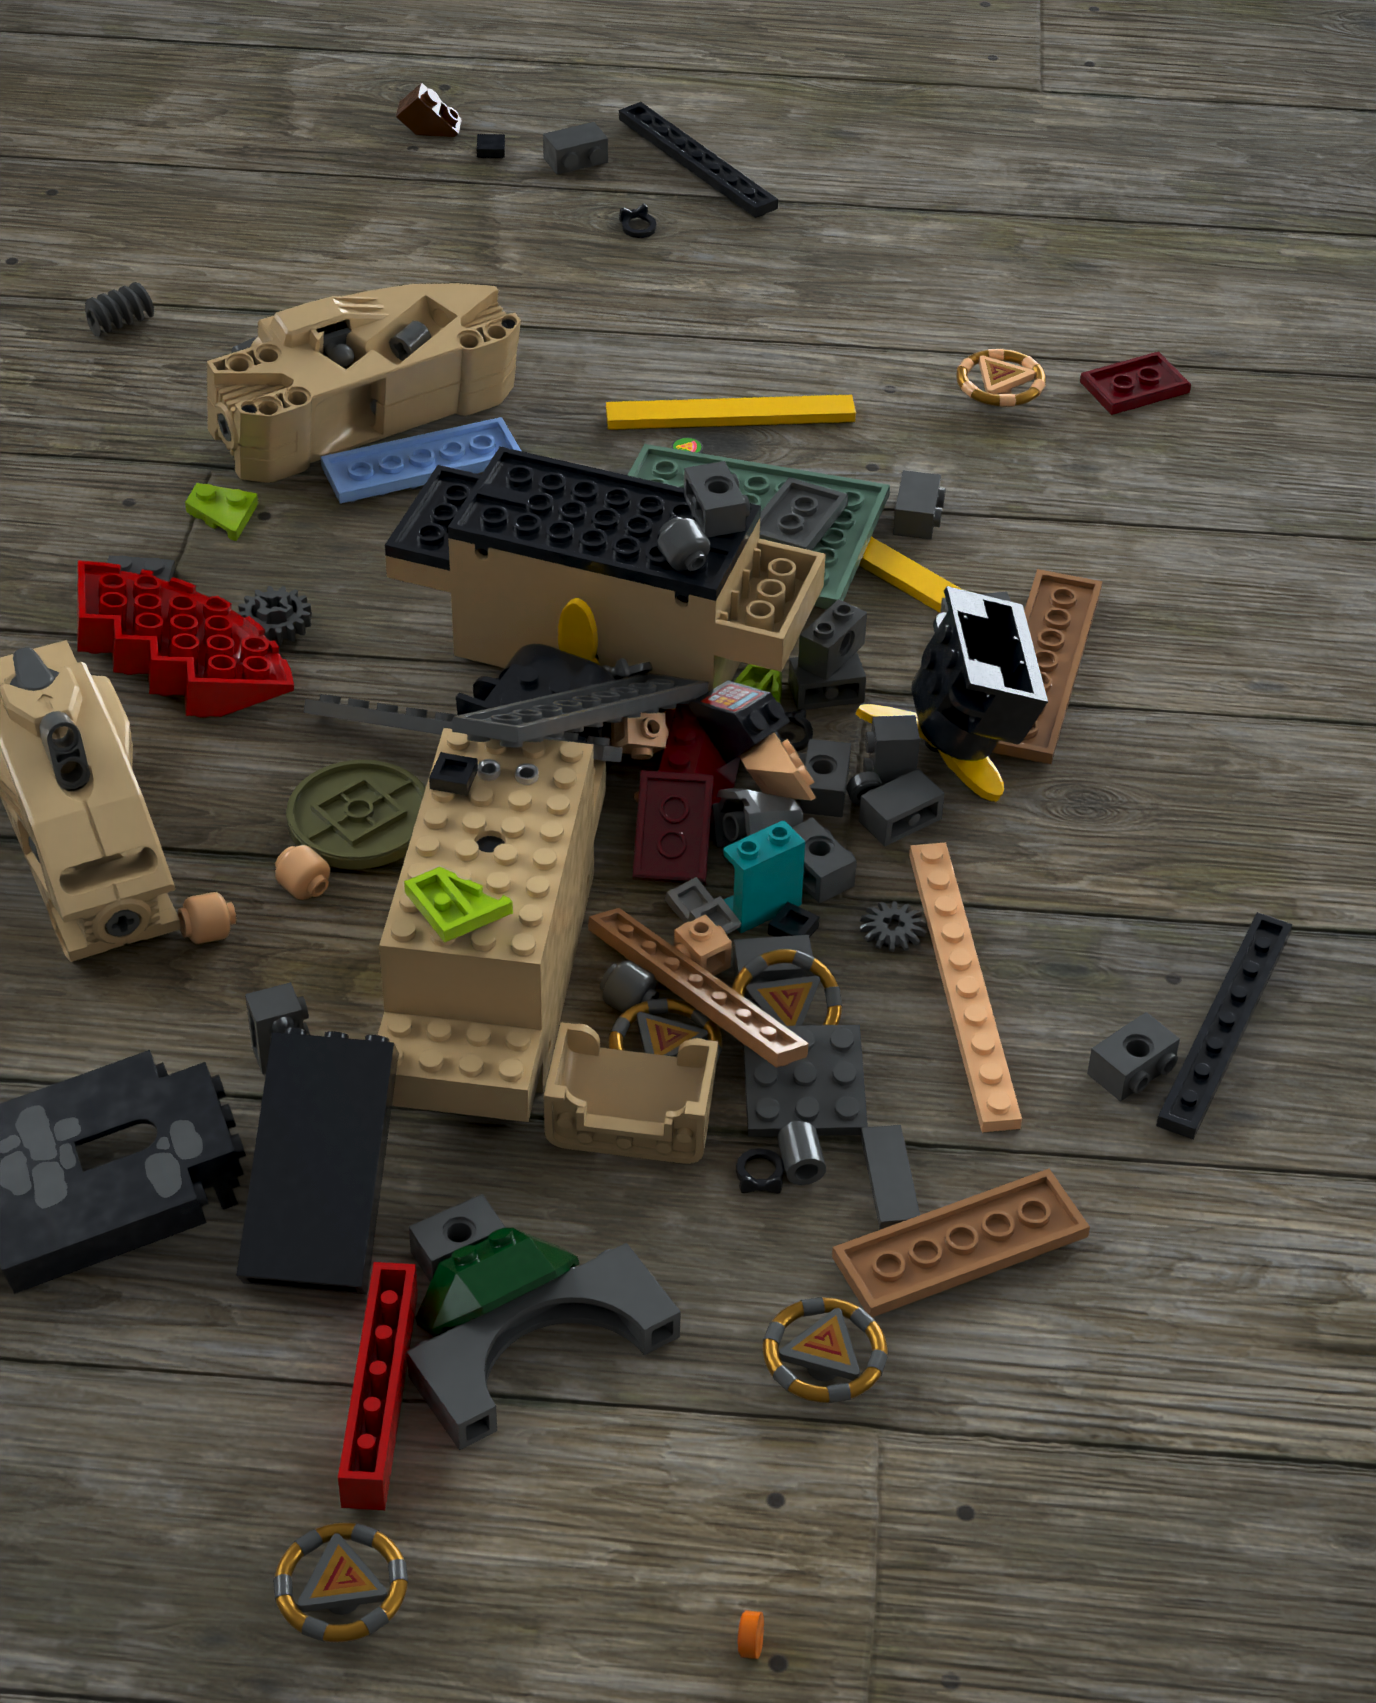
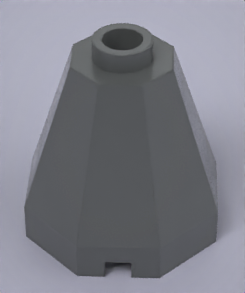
M730 788L719 790L716 797L721 798L720 802L714 803L711 808L712 838L717 848L726 847L780 821H786L791 827L803 822L802 809L794 799L746 789ZM723 854L724 860L727 863H731Z

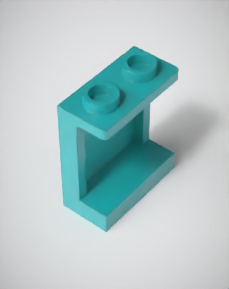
M786 821L775 823L724 847V856L733 864L735 875L734 895L723 900L742 923L741 927L737 929L740 933L773 919L787 902L796 906L802 904L806 841Z

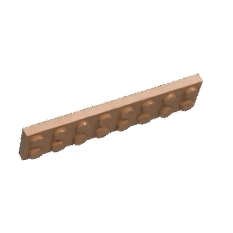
M1037 569L1024 612L1048 703L1020 744L999 741L992 753L1052 764L1101 594L1103 581Z

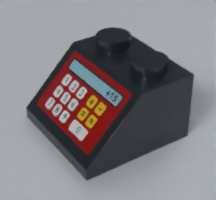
M729 680L688 704V707L727 764L790 722L784 713L783 707L775 700L771 692Z

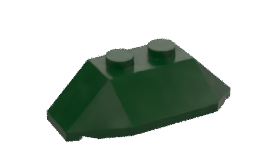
M515 1228L495 1230L489 1234L487 1240L475 1246L461 1247L452 1253V1257L439 1263L415 1317L417 1325L435 1337L453 1326H459L484 1315L569 1271L571 1267H576L580 1264L578 1256L560 1246Z

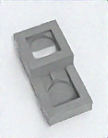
M697 877L666 893V903L684 923L693 921L706 914L716 926H721L726 934L741 927L742 923L722 897L719 896L714 899Z

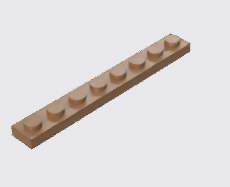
M616 908L589 916V931L628 960L653 973L657 981L776 1068L807 1057L808 1042L622 909Z

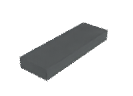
M901 1125L861 1128V1141L879 1229L881 1230L919 1216L920 1211Z

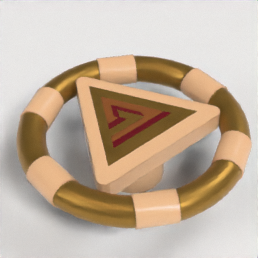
M988 349L976 352L965 358L958 366L956 372L957 383L966 395L978 402L992 406L1012 407L1028 403L1038 397L1046 386V376L1040 364L1030 356L1012 350ZM1004 361L1014 362V363H1017V364H1019V365H1021V366L1014 365V364H1011V363H1007V362H1004ZM977 364L980 366L986 392L980 390L968 379V373ZM1035 379L1028 390L1019 394H1012V388Z

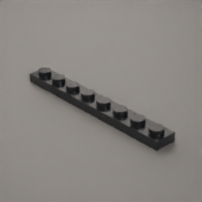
M639 102L619 110V120L753 217L757 218L778 209V198L644 103Z
M1258 912L1256 913L1158 1115L1157 1127L1194 1140L1287 943L1293 924Z

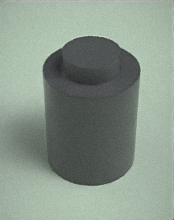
M801 1121L787 1124L780 1130L777 1136L787 1179L797 1185H807L820 1180L826 1173V1165L816 1128L810 1123Z

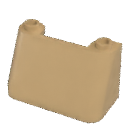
M561 1022L544 1092L546 1139L551 1144L564 1149L683 1164L698 1162L703 1157L718 1057V1041L702 1038L686 1040L680 1044L677 1057L601 1048L599 1035L588 1025Z

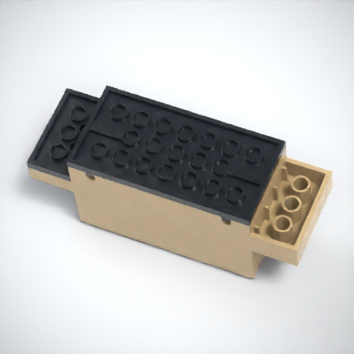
M501 446L482 475L437 465L385 544L388 578L451 592L454 656L505 668L515 653L523 646L543 644L559 649L558 624L562 609L571 599L580 598L587 603L594 615L598 634L596 653L599 657L598 662L600 666L608 665L615 667L616 662L621 658L626 659L628 666L651 662L653 670L647 673L709 682L708 692L727 680L731 681L741 662L782 672L824 586L826 554L759 539L761 506L750 503V515L746 516L745 531L708 537L710 540V551L706 556L705 564L694 571H689L688 569L684 571L675 570L658 549L657 541L660 536L661 527L669 520L676 517L695 520L684 497V488Z

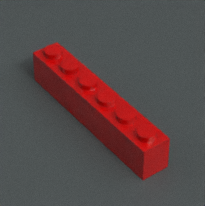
M373 1262L338 1473L341 1508L386 1510L408 1365L407 1351L410 1350L418 1299L416 1264Z

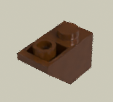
M422 83L399 102L396 118L415 135L455 137L459 134L462 120L455 109L448 107L440 100L434 90L428 89Z

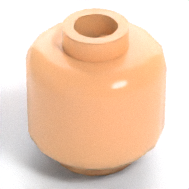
M290 846L281 852L275 862V878L277 882L294 898L305 900L311 897H318L325 892L329 885V864L309 846Z
M218 892L190 896L184 901L183 908L178 909L180 931L184 938L189 937L195 944L223 940L229 936L231 925L236 924V912L233 903H226L224 897Z

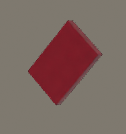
M1159 351L1081 373L1080 383L1111 415L1190 393L1191 383Z
M641 770L633 880L686 883L697 877L702 884H706L714 775Z

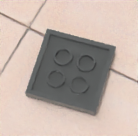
M860 1025L785 1026L809 1043L808 1054L806 1058L777 1068L743 1044L748 1137L778 1136L781 1129L794 1121L812 1124L816 1128L818 1136L861 1135V1128L868 1127Z

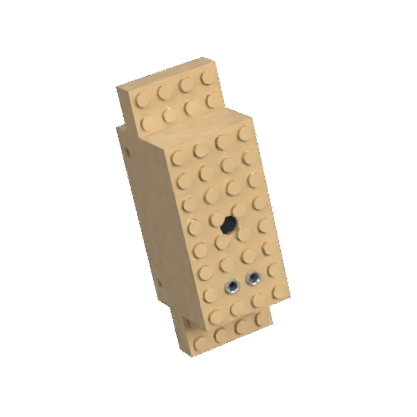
M443 728L431 772L440 752L477 758L478 771L467 796L430 789L428 779L379 944L384 1014L378 1035L389 1038V1042H394L399 1052L392 1106L529 1122L535 1093H544L594 876V840L606 793V761L594 759L593 744L544 739L542 742L523 741L522 747L500 746V740L490 738L488 742L467 740V734L452 732V729ZM437 867H442L455 873L461 879L471 880L482 885L483 893L497 900L503 895L510 898L513 902V913L444 943L405 894L404 881Z

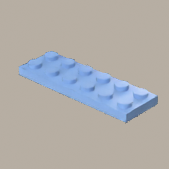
M499 417L321 456V467L341 504L425 485L437 465L478 474L484 472L500 446L521 451L503 418Z

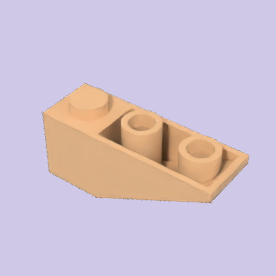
M774 732L739 756L763 793L810 801L816 798L810 788V785L815 783L788 739L781 742Z

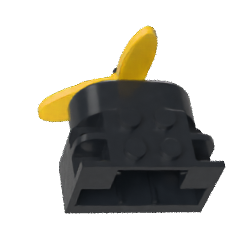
M947 586L944 594L948 612L939 613L934 619L933 628L935 633L923 652L921 667L911 684L916 712L889 706L864 704L858 707L855 714L869 723H872L873 717L915 715L919 737L925 740L927 748L933 752L940 753L947 766L973 792L981 798L996 802L1004 792V782L988 756L993 752L999 741L1020 744L1048 703L1023 605Z
M574 598L562 609L558 624L559 649L543 644L523 646L515 653L498 678L481 676L473 684V697L460 692L457 694V715L616 680L598 662L599 657L596 653L598 647L597 626L591 608L580 598ZM603 722L602 727L584 726V731L572 732L578 733V741L587 742L588 735L610 738L609 746H611V722ZM606 761V772L610 768L612 761Z

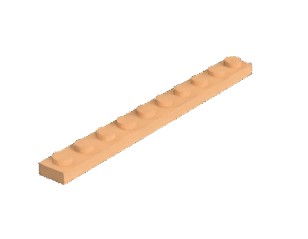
M945 842L910 845L909 856L981 1132L1021 1129V1113L947 844Z

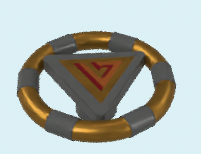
M779 949L758 955L742 968L733 983V990L743 997L745 992H747L761 1010L782 1025L801 1026L819 982H821L824 987L828 1009L823 1025H838L840 1021L842 1000L840 988L834 976L822 962L801 951ZM779 963H790L811 971L815 975L749 984L754 977L768 966Z
M652 999L636 1004L616 1019L609 1033V1049L624 1050L623 1039L630 1025L637 1020L644 1053L677 1057L680 1044L693 1038L718 1041L717 1061L722 1052V1035L718 1025L688 1002L678 999ZM665 1013L680 1014L690 1018L700 1028L655 1015Z
M817 1297L805 1299L786 1307L769 1323L763 1339L764 1360L773 1379L786 1391L814 1402L834 1403L851 1400L863 1394L882 1376L888 1358L886 1339L877 1321L861 1307L835 1298ZM828 1313L782 1347L779 1352L778 1347L784 1331L792 1322L801 1317ZM844 1317L850 1319L851 1322L868 1336L871 1343L872 1353L866 1370L861 1375ZM782 1361L806 1367L808 1373L819 1381L832 1380L837 1376L853 1381L826 1387L811 1385L801 1381L783 1365Z
M334 1523L318 1527L295 1540L280 1559L273 1580L275 1602L286 1621L303 1635L323 1642H347L371 1635L389 1623L399 1610L408 1585L406 1562L395 1543L377 1529L359 1523ZM345 1540H352L372 1547L385 1558L388 1563L390 1580L388 1595L387 1589ZM329 1542L298 1599L297 1606L293 1600L291 1578L293 1571L302 1557L323 1543ZM384 1601L380 1607H377L359 1621L349 1624L332 1625L303 1613L329 1609V1611L335 1614L344 1615L356 1610L360 1604Z

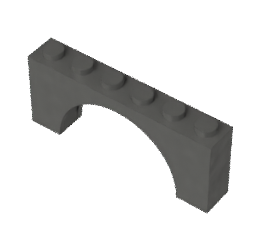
M625 1243L617 1248L603 1251L596 1258L578 1267H571L569 1271L484 1315L459 1326H454L451 1330L431 1340L421 1341L413 1349L407 1351L408 1376L457 1448L461 1450L497 1431L496 1405L487 1389L488 1377L500 1355L522 1336L534 1330L555 1324H591L606 1328L623 1336L633 1343L643 1355H646L680 1337L681 1311L631 1247Z

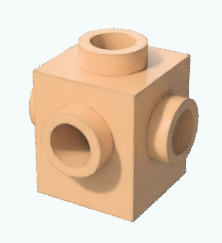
M641 712V717H622V722L611 723V746L622 747V753L631 754L633 759H650L654 753L666 748L668 728L665 725V713Z
M706 914L674 929V947L715 976L731 968L732 941L728 938L725 930L719 925L716 926Z

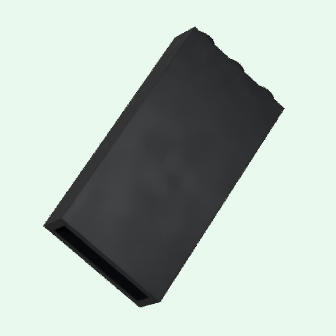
M286 1028L284 1033L272 1032L236 1276L244 1284L367 1295L399 1052L394 1042H389V1038L380 1035H366L365 1040L349 1039L348 1034L336 1031L325 1032L324 1036L308 1035V1031L299 1028Z

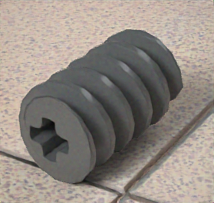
M137 282L130 284L129 287L122 286L118 291L111 290L108 292V295L102 293L97 296V299L91 297L85 303L89 327L97 337L101 335L100 326L103 327L105 332L109 333L112 331L111 322H113L117 329H120L123 326L122 319L128 325H132L133 315H135L138 321L144 320L143 311L150 318L154 316L152 300L145 288Z

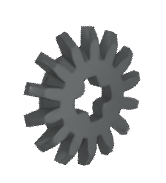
M897 901L892 902V909H889L884 902H879V909L869 907L866 911L869 914L861 916L860 921L865 922V924L860 926V931H870L864 939L867 942L875 939L877 941L875 947L879 949L882 945L889 947V951L895 952V947L901 946L906 951L909 950V942L916 946L920 944V940L916 935L922 937L926 935V931L921 928L927 927L926 920L919 918L922 916L920 911L914 910L909 912L911 909L909 904H905L899 910L897 909ZM892 919L899 921V926L895 930L888 929L887 923H890Z

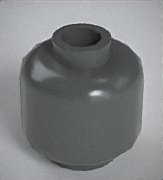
M676 517L666 522L660 529V536L657 541L658 549L673 569L694 571L705 564L706 556L710 551V540L695 520Z
M623 961L619 965L616 963L612 964L605 972L600 983L604 1002L620 1013H624L632 1006L641 1002L659 998V992L655 991L657 980L654 974L632 961Z

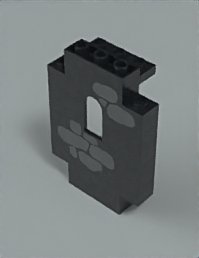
M148 1050L0 1103V1264L14 1294L207 1223L202 1207L208 1205L209 1202L204 1189L213 1186L223 1210L238 1205L234 1188L240 1187L238 1177L244 1175L239 1159L246 1157V1153L239 1134L231 1135L229 1129L236 1127V1123L229 1104L221 1106L220 1099L227 1096L220 1076L218 1074L211 1077L206 1062L168 1075L164 1063L156 1065L151 1051ZM138 1124H149L157 1129L155 1141L144 1150L83 1172L77 1146Z

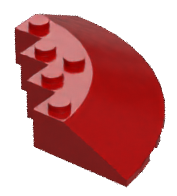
M78 560L77 652H88L91 654L112 653L113 673H124L126 675L148 674L149 694H159L162 696L184 695L186 716H197L200 718L209 716L222 717L294 691L291 668L287 660L283 659L279 654L278 644L275 640H268L264 635L265 629L252 617L244 618L231 609L232 603L218 595L208 597L196 591V585L172 577L169 581L159 579L153 576L154 571L142 569L140 574L121 571V565Z

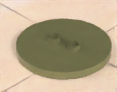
M349 760L323 767L302 780L288 800L286 818L290 837L296 846L306 845L311 847L327 861L329 866L345 869H366L389 864L406 856L426 787L409 771L382 761Z

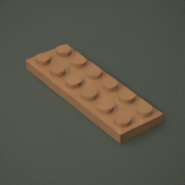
M1046 1169L834 1246L832 1258L864 1310L871 1317H875L1087 1238L1090 1226L1051 1170Z

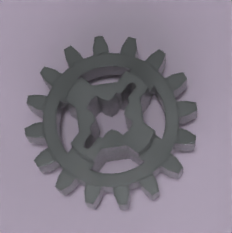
M268 586L267 592L264 593L257 589L254 590L255 597L245 596V603L238 605V614L244 618L252 617L265 629L264 635L268 640H276L278 645H282L283 639L286 638L292 642L295 641V634L305 635V627H311V604L307 603L306 595L298 597V590L296 589L289 593L286 592L285 586H282L279 591H274L271 586Z

